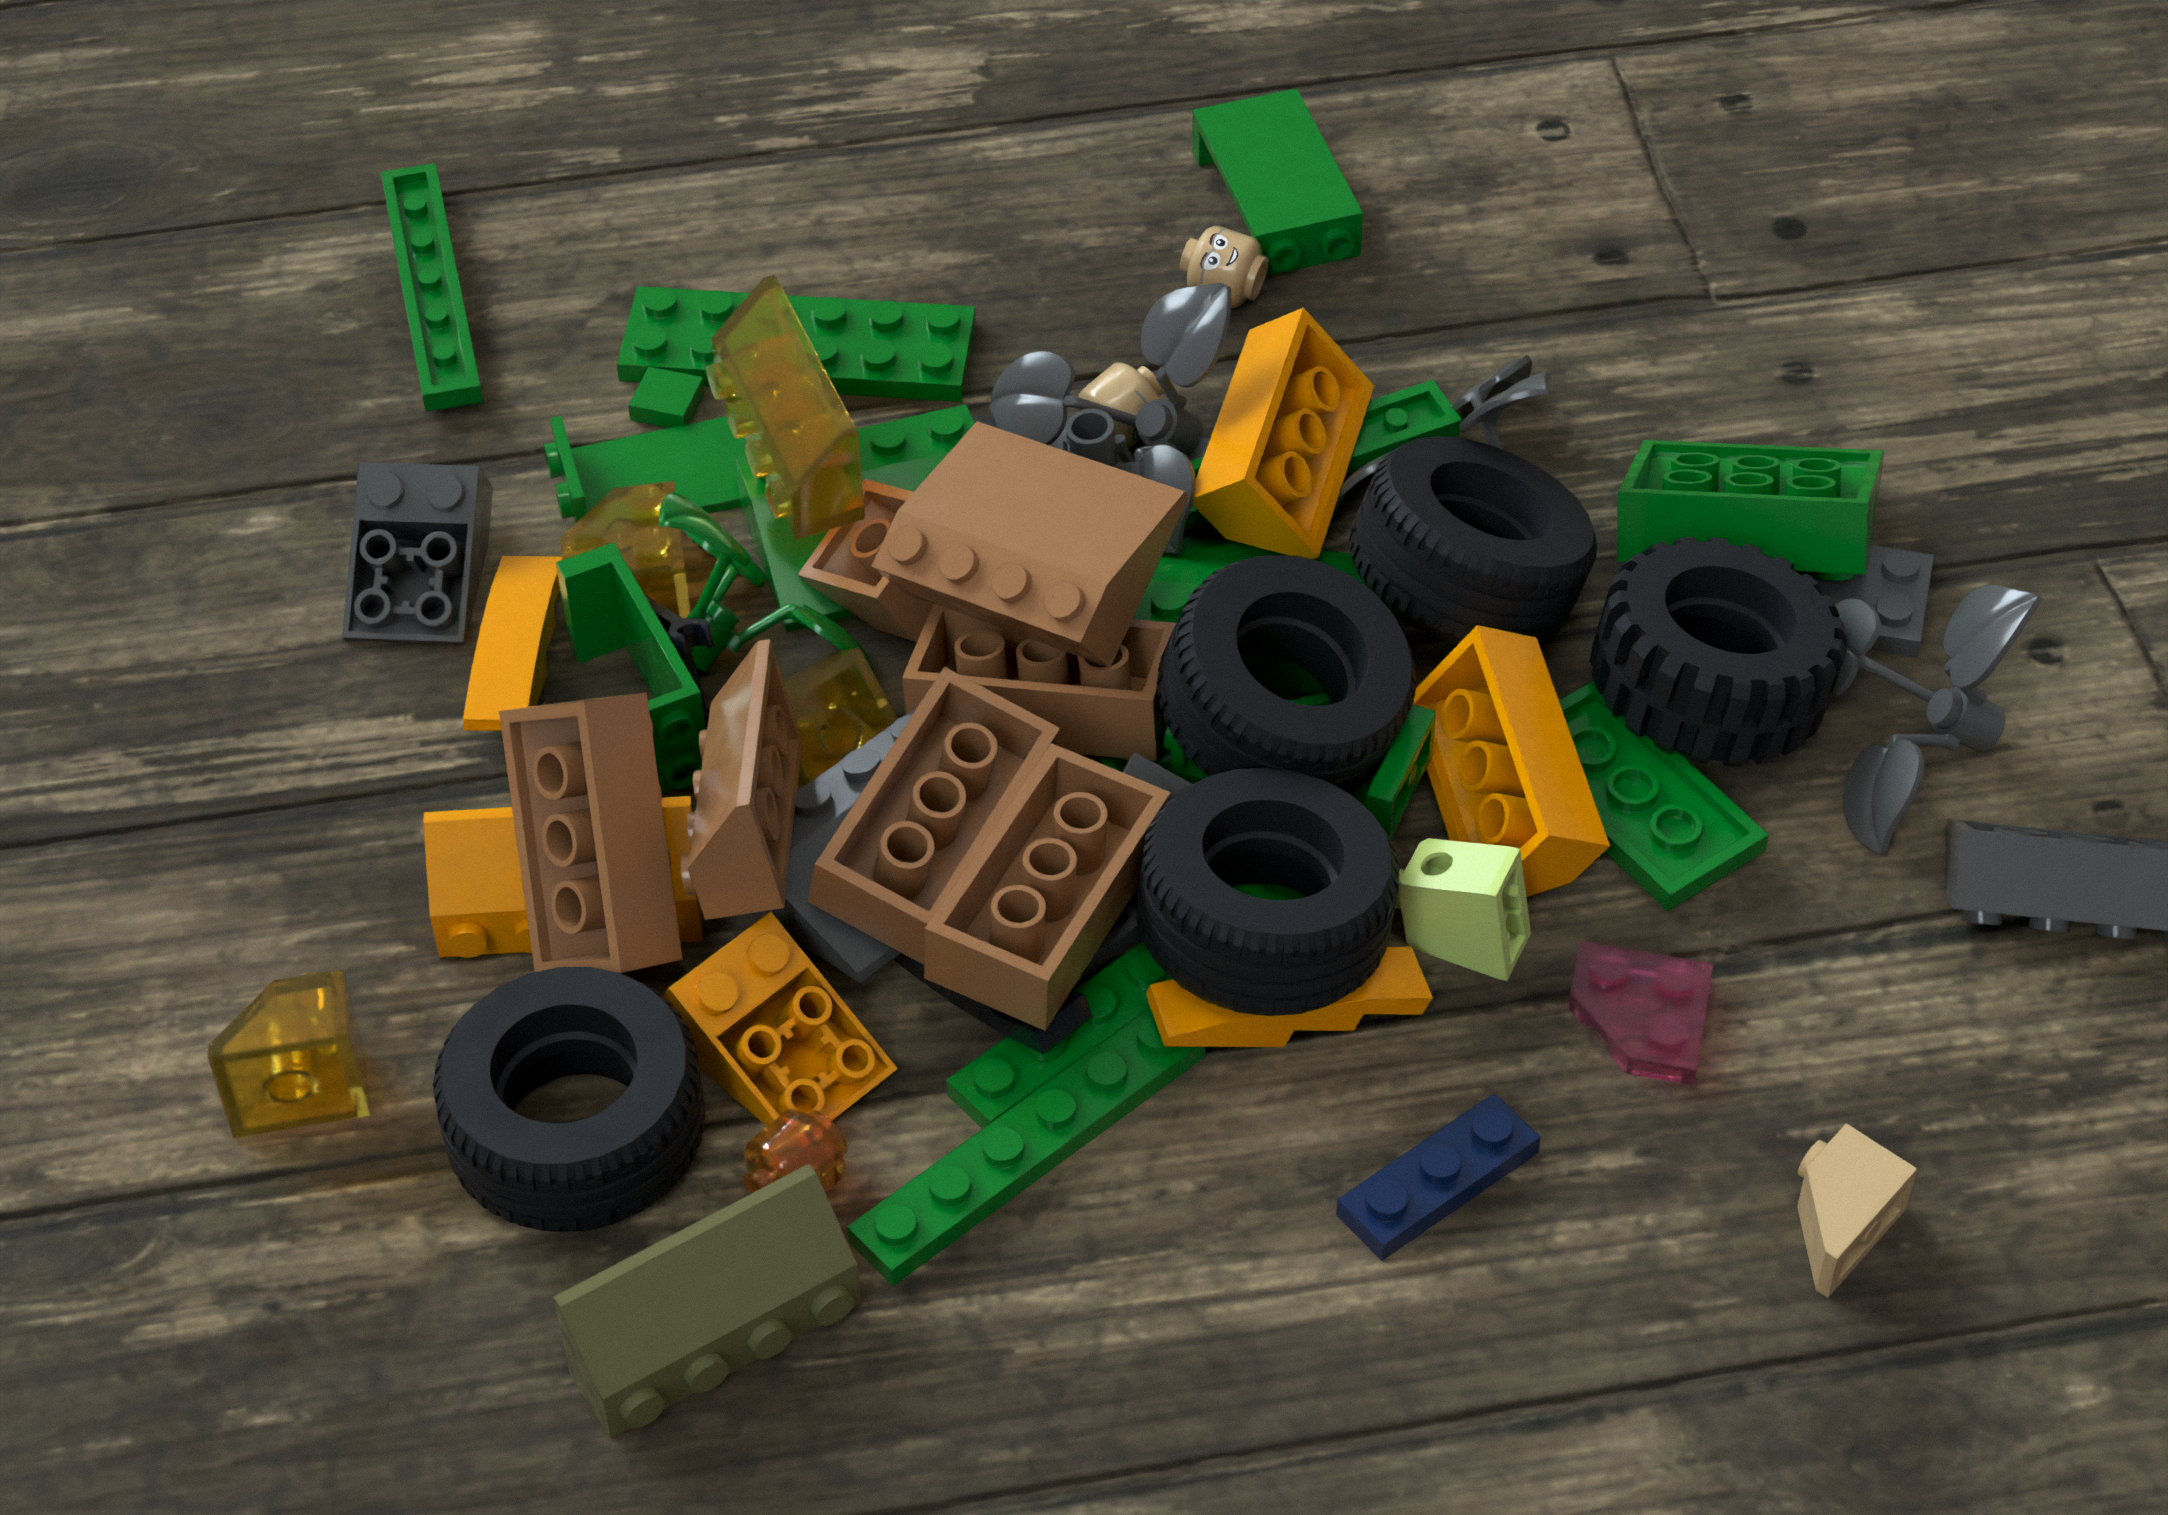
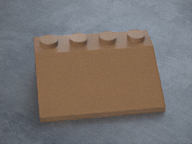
M977 421L898 509L871 567L904 593L1110 668L1188 501L1189 495L1183 490Z

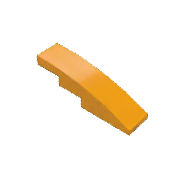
M502 556L490 589L480 626L463 715L464 730L502 731L499 711L537 706L548 676L546 652L556 628L554 604L560 591L556 562L563 560V557Z
M1412 946L1387 947L1379 967L1375 969V973L1366 979V982L1361 987L1326 1007L1301 1014L1262 1016L1235 1012L1202 1000L1183 989L1173 979L1152 984L1145 993L1163 1045L1181 1047H1285L1294 1030L1354 1031L1364 1014L1423 1015L1433 999Z

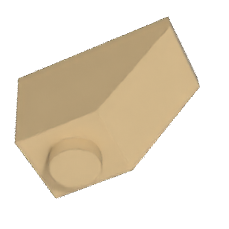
M1847 1123L1828 1144L1818 1140L1806 1153L1798 1169V1175L1804 1179L1797 1208L1815 1289L1827 1298L1907 1209L1917 1172L1916 1167Z

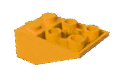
M771 911L671 985L662 995L663 998L669 1000L674 1005V1008L678 1009L682 1019L689 1026L697 1051L699 1068L793 1150L803 1145L898 1069Z

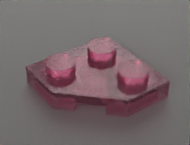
M1580 941L1568 1009L1584 1027L1591 1024L1610 1046L1609 1055L1626 1074L1694 1085L1713 964Z

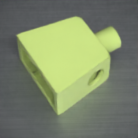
M1428 838L1419 843L1406 869H1400L1395 908L1401 909L1406 942L1413 949L1496 979L1508 981L1531 935L1520 848Z

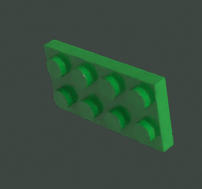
M1594 680L1559 700L1610 844L1605 853L1667 911L1673 909L1766 851L1769 837L1767 832L1678 751L1674 750L1672 754L1656 748L1653 739L1646 735L1639 738L1628 730L1624 722L1625 718L1623 716L1615 718L1607 708L1602 698L1603 694H1599Z

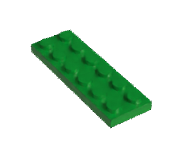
M637 286L617 361L619 381L641 382L648 367H654L703 377L704 386L736 388L735 379L759 375L763 390L962 402L976 326L975 306Z

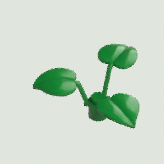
M675 491L670 492L664 498L660 507L659 526L684 530L693 543H697L707 552L718 558L696 606L686 617L707 620L710 624L715 647L707 649L706 646L691 648L697 669L707 672L726 647L737 654L747 641L782 620L791 619L808 626L844 652L861 669L872 692L876 687L877 679L873 665L862 646L843 627L805 604L801 607L788 603L740 633H737L734 627L740 621V618L721 601L738 573L757 587H761L766 582L764 572L751 559L749 553L696 503Z

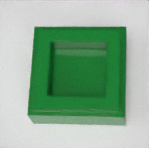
M648 367L628 405L630 420L668 428L689 424L705 393L703 377Z

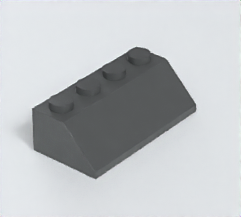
M1947 818L1946 902L1953 909L1962 910L1961 920L1972 923L2001 925L2003 914L2029 917L2028 927L2056 932H2069L2070 921L2097 924L2096 934L2123 939H2136L2138 928L2164 931L2163 941L2168 942V841Z

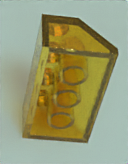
M776 275L764 277L711 338L714 364L707 365L706 372L715 399L725 398L727 402L725 406L726 415L735 439L744 437L747 442L745 444V451L753 476L756 479L764 477L767 482L765 484V492L774 518L784 517L795 540L865 519L858 431Z

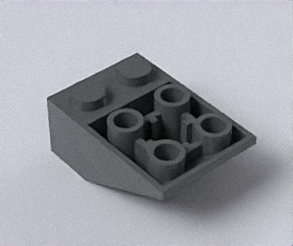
M359 462L342 638L344 640L465 645L488 547L493 486L480 466Z

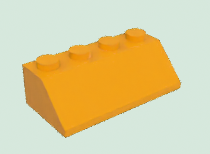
M1304 307L1249 330L1195 480L1193 505L1225 539L1288 556H1299L1313 560L1319 558L1374 385Z
M1476 625L1416 688L1413 705L1436 711L1433 755L1426 769L1449 840L1520 848L1526 897L1572 883L1610 847L1537 638Z
M691 796L662 798L661 802L667 847L671 858L670 869L676 914L680 925V943L703 941V912L697 895H688L686 893L681 876V857L684 854L690 853L691 846L687 831V815L689 812H693ZM512 807L424 812L423 827L429 913L439 958L458 956L472 958L489 954L532 953Z

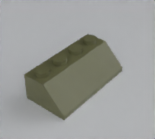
M810 1163L553 1297L570 1376L610 1438L629 1428H639L651 1423L664 1409L694 1393L701 1394L716 1388L724 1381L727 1375L757 1359H768L779 1354L787 1347L790 1341L820 1325L828 1326L837 1323L852 1308L861 1304L857 1262L819 1177Z

